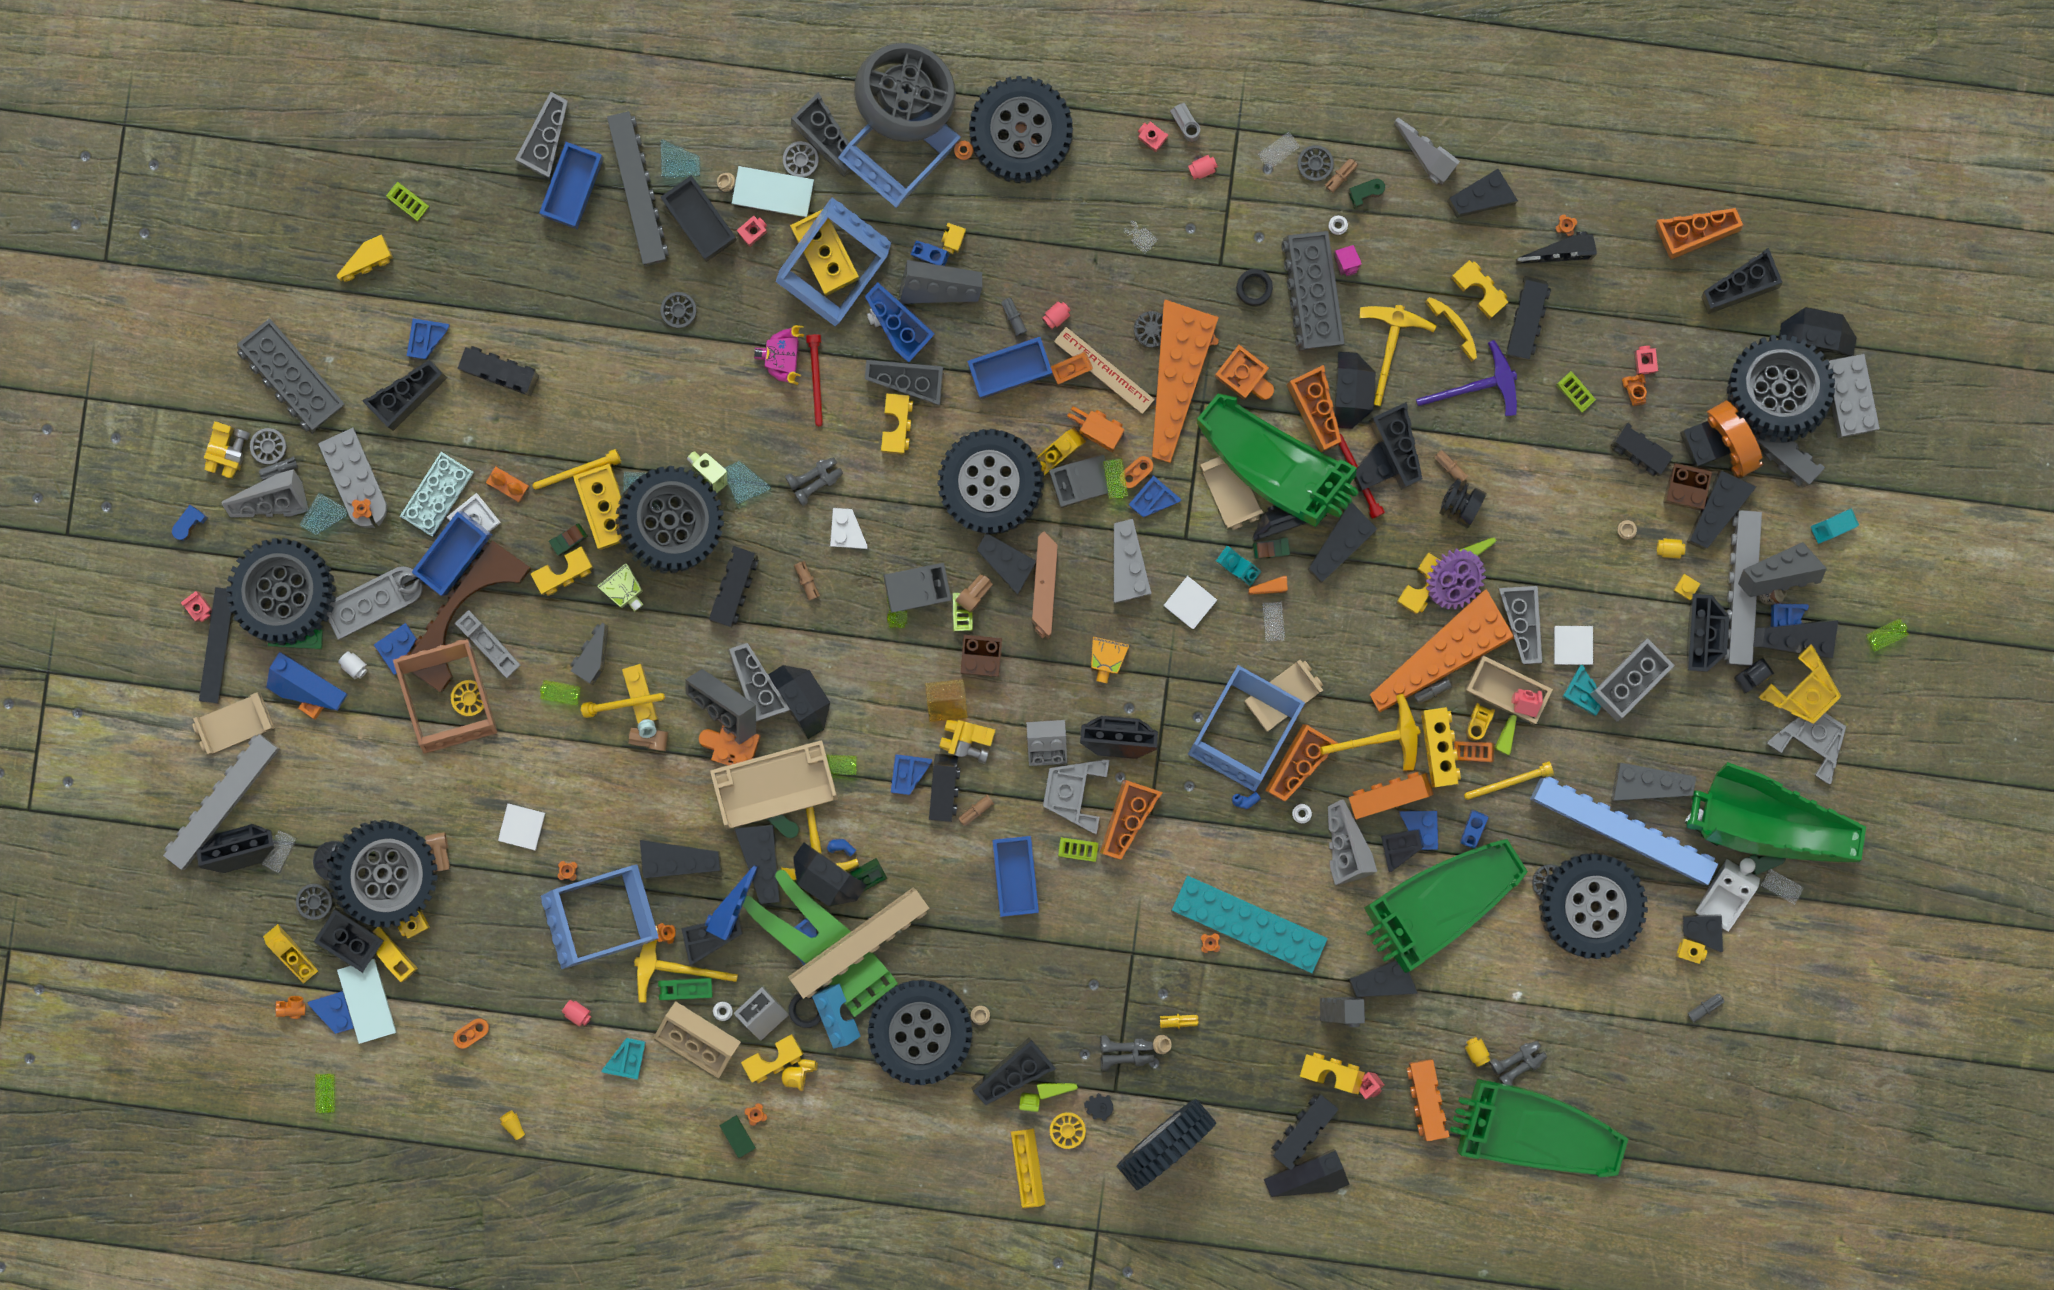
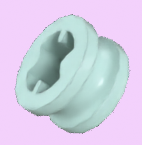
M647 719L638 724L641 737L650 738L656 734L654 721Z

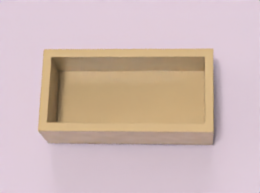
M1481 656L1465 692L1534 725L1537 723L1553 689L1494 660ZM1518 689L1530 690L1533 693L1542 691L1543 703L1537 717L1514 712V704L1511 703L1514 692H1517Z

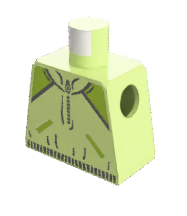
M694 451L688 456L687 460L692 464V471L695 472L693 476L701 475L704 484L709 482L712 485L708 488L711 492L715 490L718 493L727 485V471L707 453L700 457Z
M624 564L598 585L599 589L621 608L629 604L635 612L643 606V603L637 597L643 590L628 564Z

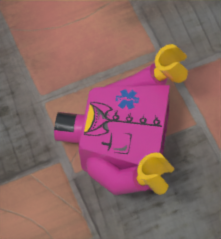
M795 325L792 328L782 330L772 335L770 340H767L766 348H755L754 359L765 360V368L768 369V373L778 381L790 382L795 385L799 384L795 382V377H801L800 374L796 373L798 337H804V334H799V329L804 328L803 326Z

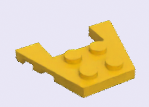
M1810 644L1798 658L1812 672L1787 697L1770 684L1759 695V698L1774 704L1778 708L1788 710L1791 714L1814 724L1840 699L1841 694L1816 650Z

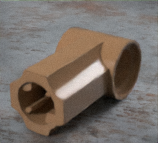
M980 574L968 589L965 588L960 593L956 602L971 613L993 584L989 578Z
M631 728L628 744L666 751L669 732L656 730L654 736L643 738L639 735L637 728Z
M446 833L426 835V844L430 845L432 849L429 852L434 854L436 858L432 861L434 864H437L438 870H433V872L450 869Z

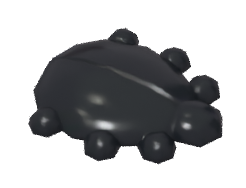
M1098 1093L1095 1098L1090 1096V1101H1085L1084 1107L1088 1109L1086 1111L1087 1114L1090 1115L1092 1113L1093 1119L1102 1118V1121H1106L1107 1117L1113 1112V1103L1110 1100V1095L1104 1097Z

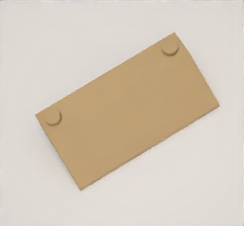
M822 740L710 770L726 830L838 800Z

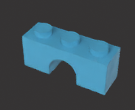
M840 984L826 986L812 996L833 1048L847 1046L861 1037L854 1019L844 1021L840 1015V1007L846 1002Z

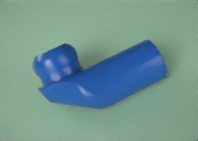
M1257 792L1249 797L1241 796L1240 794H1235L1232 797L1233 805L1243 809H1249L1261 800Z
M833 839L827 845V850L830 853L843 850L851 857L856 851L845 839Z

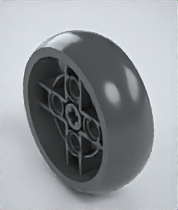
M893 43L875 50L863 61L856 74L854 96L862 118L873 130L892 140L914 142L936 134L949 121L955 107L956 89L950 70L935 53L916 44ZM901 64L891 67L885 73L875 71L884 65ZM930 79L935 84L936 88H933ZM873 96H876L878 98L881 107L875 101ZM926 111L936 114L926 120L909 121L920 117Z

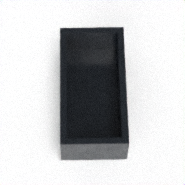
M692 175L660 197L706 262L737 241L733 232Z

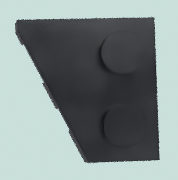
M1379 443L1372 447V450L1357 467L1354 480L1359 491L1394 476Z

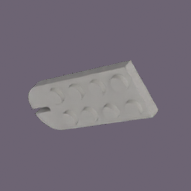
M351 428L318 443L351 520L360 527L375 528L370 518L359 517L356 519L352 515L354 512L353 500L363 501L364 499H369L371 501L370 511L374 521L380 526L387 514V503L355 429Z
M397 567L337 597L335 602H331L330 606L334 607L332 613L328 611L326 616L329 617L328 620L338 640L416 602L423 591L422 581L418 579L407 587L404 585L417 578L412 573L413 569Z

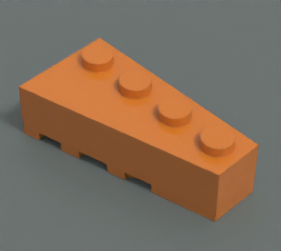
M1736 208L1705 214H1693L1692 216H1679L1665 220L1659 219L1655 226L1671 260L1740 232L1743 223Z
M1322 365L1291 380L1286 385L1321 453L1341 442L1333 411V403L1329 394V385L1325 376V368Z
M1302 724L1265 791L1282 801H1286L1330 754L1322 755L1320 748L1337 744V742L1310 726Z
M1418 772L1407 775L1408 779L1402 781L1400 777L1389 780L1390 784L1382 786V783L1371 786L1372 790L1364 792V789L1354 791V796L1349 797L1355 819L1434 795L1428 774L1419 775Z
M1123 780L1100 853L1121 860L1163 792Z
M1433 1059L1409 1063V1068H1406L1408 1079H1412L1413 1083L1410 1091L1412 1098L1416 1099L1417 1105L1414 1106L1415 1116L1419 1117L1420 1125H1417L1419 1136H1423L1425 1141L1448 1138L1449 1132L1448 1130L1445 1131L1446 1118L1443 1109H1441L1442 1099L1440 1091L1437 1089L1438 1080Z

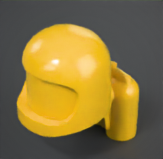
M801 1059L798 1061L800 1067L792 1066L785 1068L781 1078L783 1085L787 1088L793 1087L803 1091L806 1073L813 1072V1070L817 1071L818 1063L814 1060Z

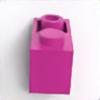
M1354 245L1334 252L1341 275L1351 276L1357 273L1362 263Z

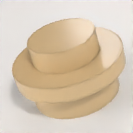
M723 173L717 179L719 189L724 192L732 190L736 183L735 177L731 173Z
M1625 520L1618 525L1617 532L1621 538L1628 540L1636 535L1637 528L1632 521Z
M976 1006L971 1012V1019L977 1025L986 1024L990 1018V1012L984 1006Z
M1158 1035L1154 1039L1153 1048L1156 1053L1166 1054L1171 1049V1040L1167 1036Z

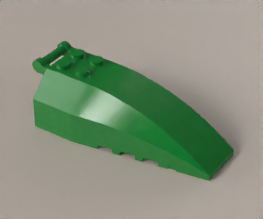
M1727 762L1716 773L1708 793L1694 791L1693 796H1691L1693 802L1690 819L1687 821V828L1700 830L1707 841L1740 852L1764 856L1829 862L1862 861L1866 826L1844 815H1840L1830 808L1826 809L1818 805L1817 801L1813 799L1808 800L1800 796V793L1797 791L1792 792L1782 787L1783 784L1761 773ZM1700 801L1705 802L1702 822L1698 821Z

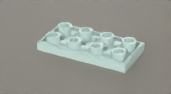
M738 166L732 205L806 218L808 217L814 179Z
M440 452L400 517L433 537L474 472L443 452Z
M371 959L363 973L352 966L338 969V975L358 1043L396 1033L376 960Z

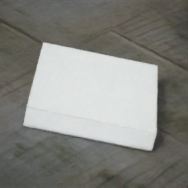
M477 493L447 516L451 521L457 511H463L489 532L501 524Z
M1187 576L1163 606L1191 629H1194L1217 599Z
M1554 626V664L1593 665V626Z
M507 804L498 841L536 850L546 813Z

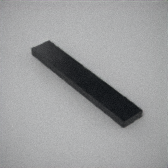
M215 587L199 701L219 704L232 618V613L229 609L232 605L227 602V597L231 595L226 592V588Z

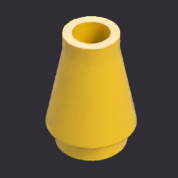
M513 1110L499 1118L500 1124L515 1140L525 1135L517 1113L514 1114Z

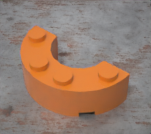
M1726 400L1708 410L1709 417L1707 419L1711 427L1718 430L1723 436L1722 440L1726 447L1730 448V457L1732 459L1730 462L1733 466L1731 470L1734 476L1742 478L1762 467L1763 463L1759 462L1762 459V454L1744 418L1739 419L1735 414L1738 410Z

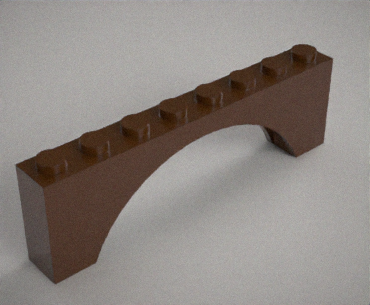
M493 540L491 543L487 542L481 550L483 554L479 559L476 557L470 565L472 568L468 574L465 573L459 580L460 586L458 589L451 591L448 596L450 600L446 605L443 604L436 613L438 616L435 621L431 620L425 628L427 632L423 637H418L414 643L416 647L406 655L409 656L422 650L427 651L437 646L445 645L449 624L457 609L468 597L482 588L498 583L521 584L532 568ZM447 662L412 672L441 693H443L453 679Z

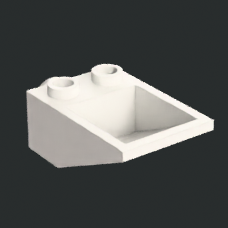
M1745 858L1740 862V866L1726 859L1695 913L1699 915L1721 914L1722 928L1729 932L1759 887L1760 878L1751 873L1755 869V862L1750 858Z

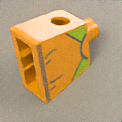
M1093 637L1091 669L1098 670L1097 682L1107 684L1110 673L1118 674L1129 645Z

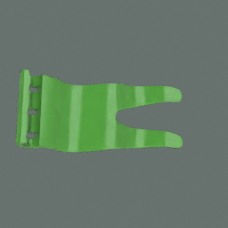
M778 870L775 877L788 897L818 930L816 937L811 938L762 907L751 896H746L743 907L756 922L806 964L851 932V930L806 894L785 870ZM873 952L865 954L863 956L864 959L859 963H853L848 966V970L844 974H837L832 978L833 981L828 984L829 986L840 984L846 999L844 1004L854 1017L898 984L893 975ZM883 975L890 983L888 986L880 979ZM869 986L876 994L874 997L866 990ZM855 997L862 1005L859 1008L852 1001Z

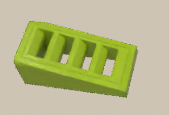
M399 182L386 195L390 201L416 221H419L429 208L426 203ZM401 189V194L395 199L394 196ZM405 195H409L405 202L401 204L400 202ZM414 199L415 202L407 209L408 204ZM418 204L422 205L416 214L412 213Z
M1571 371L1556 384L1581 413L1596 400ZM1571 379L1573 383L1566 388L1564 385ZM1576 385L1578 388L1571 394L1569 391ZM1582 391L1583 394L1576 400L1574 397ZM1587 396L1589 399L1581 406L1579 402Z
M1490 538L1463 549L1467 552L1471 551L1478 556L1495 544L1497 540Z
M953 593V630L973 631L972 612L957 610V606H961L956 602L960 593ZM966 613H968V616H969V617H957V614H966ZM957 621H969V625H957Z
M1515 715L1509 716L1494 747L1495 750L1507 756L1511 753L1517 720Z
M1061 837L1058 856L1096 862L1099 843ZM1066 842H1070L1068 854L1064 853ZM1074 843H1077L1076 855H1072ZM1081 844L1085 845L1083 856H1079ZM1089 845L1092 846L1091 857H1087Z
M1074 1083L1037 1084L1040 1099L1077 1090L1078 1088L1077 1084Z
M1022 1092L1019 1109L1032 1112L1039 1111L1040 1095Z

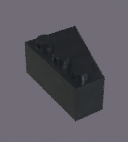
M1496 169L1450 197L1447 202L1456 217H1462L1499 207L1515 205L1518 200L1500 170Z
M1630 423L1623 425L1611 443V446L1614 447L1613 451L1621 456L1625 454L1630 458L1629 461L1636 466L1640 464L1646 468L1645 472L1653 477L1655 475L1660 476L1673 455L1656 442L1653 443L1645 438L1646 435L1642 432L1638 433L1633 430Z
M987 533L977 548V552L1009 587L1019 595L1036 564V560Z
M935 754L929 820L952 822V817L957 814V804H954V797L958 798L959 786L955 785L956 779H960L961 768H957L958 756Z
M739 915L728 940H723L706 931L708 926L705 923L681 928L690 966L743 934Z
M1396 959L1348 978L1356 997L1418 994L1410 973H1405Z

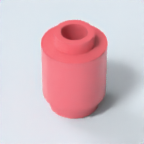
M1209 155L1193 161L1188 167L1193 179L1199 178L1200 180L1215 173V168L1218 166L1214 157L1210 158Z
M1057 302L1044 313L1045 316L1042 319L1051 329L1057 328L1070 317L1069 312L1071 310L1064 302Z
M569 1000L562 1010L565 1017L579 1027L582 1025L586 1026L592 1017L590 1016L591 1011L577 1001Z

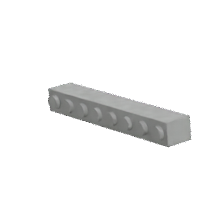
M1739 510L1732 517V526H1735V532L1731 535V545H1734L1733 553H1730L1732 572H1729L1728 583H1731V591H1728L1727 602L1730 603V610H1727L1729 615L1727 655L1723 657L1726 660V664L1751 666L1753 661L1757 596L1749 597L1739 586L1738 582L1743 569L1759 562L1762 512Z
M254 735L248 743L250 745L248 749L240 752L236 758L238 760L234 766L231 765L225 771L224 775L226 777L222 782L219 780L212 788L214 792L211 796H206L200 804L202 806L200 810L192 813L188 819L190 821L186 827L183 826L176 834L178 836L174 842L171 841L164 849L166 853L163 856L181 870H185L196 857L197 850L200 847L202 848L280 750L278 746L264 735Z

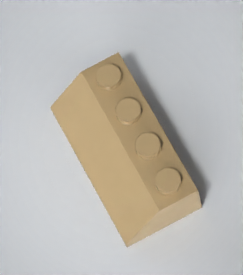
M676 1001L666 1014L654 1036V1039L718 1079L741 1043L733 1036Z

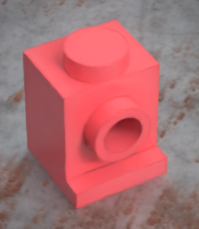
M1151 121L1148 125L1144 123L1138 130V133H1140L1138 139L1154 152H1157L1168 138V134ZM1151 131L1155 133L1153 138L1148 136V133Z
M753 216L737 229V233L751 247L767 233L765 229L767 225L761 218L757 219ZM756 228L757 233L751 234L750 230Z
M1641 346L1639 350L1635 351L1636 375L1658 372L1656 348L1650 349V346ZM1643 357H1646L1648 359L1647 364H1644L1642 362Z
M195 591L181 602L196 622H204L211 616L209 613L212 612V608L200 592ZM196 604L200 606L199 611L194 610Z
M1518 689L1517 692H1514L1511 703L1514 704V712L1537 717L1543 703L1542 691L1533 693L1530 690Z
M1368 1072L1363 1077L1360 1093L1365 1099L1376 1097L1381 1093V1088L1385 1085L1376 1073Z

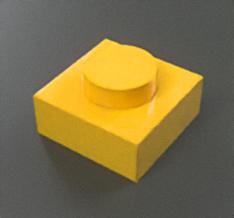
M1683 574L1673 591L1691 600L1692 594H1695L1700 583Z

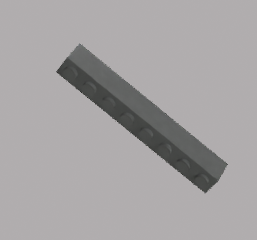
M627 111L607 116L643 265L646 267L666 262V256H669L667 245L662 243L661 238L665 237L662 226L658 227L657 219H660L658 208H654L652 202L655 200L653 189L649 190L648 182H651L649 171L644 169L643 164H646L644 152L640 153L639 146L642 145L640 135L635 133L634 127H638L635 115L631 116V113Z

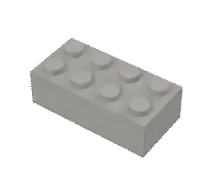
M1861 354L1830 360L1828 369H1833L1834 374L1832 378H1835V394L1831 408L1837 437L1843 438L1879 430L1865 355Z
M1647 638L1590 695L1617 722L1675 665Z

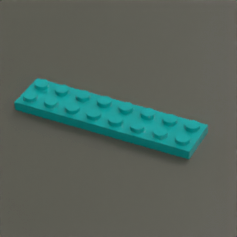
M1188 875L1172 908V911L1310 973H1313L1328 939Z

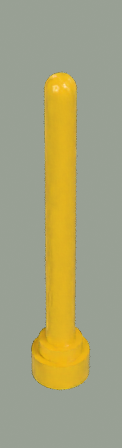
M617 449L611 450L606 454V457L534 482L532 487L537 490L606 464H620L619 453Z
M658 693L597 705L592 702H586L581 705V712L585 718L594 717L595 714L601 711L663 701L665 695Z
M1550 761L1542 763L1539 769L1466 792L1464 798L1470 800L1539 776L1552 777L1554 776L1553 768Z

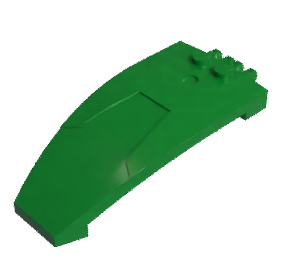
M1217 394L1197 418V424L1208 442L1237 477L1270 503L1314 527L1320 523L1327 513L1340 517L1342 515L1340 508L1345 510L1348 504L1352 502V498L1349 495L1355 497L1359 493L1355 487L1350 485L1356 477L1357 467L1341 459L1338 462L1272 426L1238 405L1237 398Z
M1508 839L1492 842L1467 851L1412 876L1365 906L1364 909L1374 925L1366 934L1368 936L1378 931L1380 937L1374 939L1373 945L1381 941L1385 943L1376 948V950L1380 952L1388 947L1391 952L1382 958L1385 962L1394 957L1402 970L1407 973L1446 947L1474 925L1512 888L1516 887L1528 871Z
M1477 1079L1471 1099L1459 1097L1458 1102L1464 1105L1467 1104L1469 1107L1468 1110L1456 1108L1455 1113L1466 1117L1456 1115L1453 1117V1120L1458 1123H1464L1463 1128L1451 1126L1450 1131L1461 1134L1457 1149L1461 1156L1541 1169L1595 1174L1598 1177L1617 1176L1619 1174L1628 1138L1606 1123L1570 1104L1532 1090Z

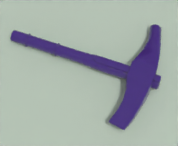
M1495 340L1488 342L1494 359L1493 377L1429 396L1426 395L1416 399L1417 406L1497 385L1504 398L1505 416H1513L1517 412L1514 380H1517V374L1515 371H1511L1502 351Z

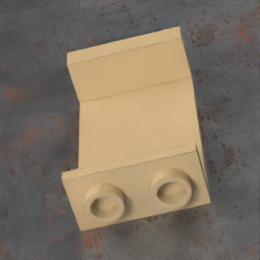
M1220 456L1200 465L1227 529L1232 528V530H1236L1242 527V523L1247 520L1252 523L1261 519L1259 515L1263 514V511L1260 509L1252 489L1234 474Z
M1301 660L1269 682L1305 703L1323 691L1321 688L1323 686L1322 682L1317 676L1313 677L1310 671L1312 669L1306 661L1302 662ZM1253 696L1244 701L1266 732L1288 717Z
M254 693L250 695L251 697L200 718H193L195 723L192 725L195 733L201 737L200 746L203 752L213 754L248 740L254 735L257 736L275 729L261 693Z

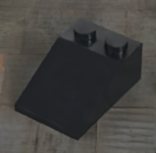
M1708 421L1680 432L1694 468L1731 454L1730 448L1726 447L1722 440L1723 436L1718 430L1712 428Z
M336 907L315 938L314 943L363 973L384 940Z

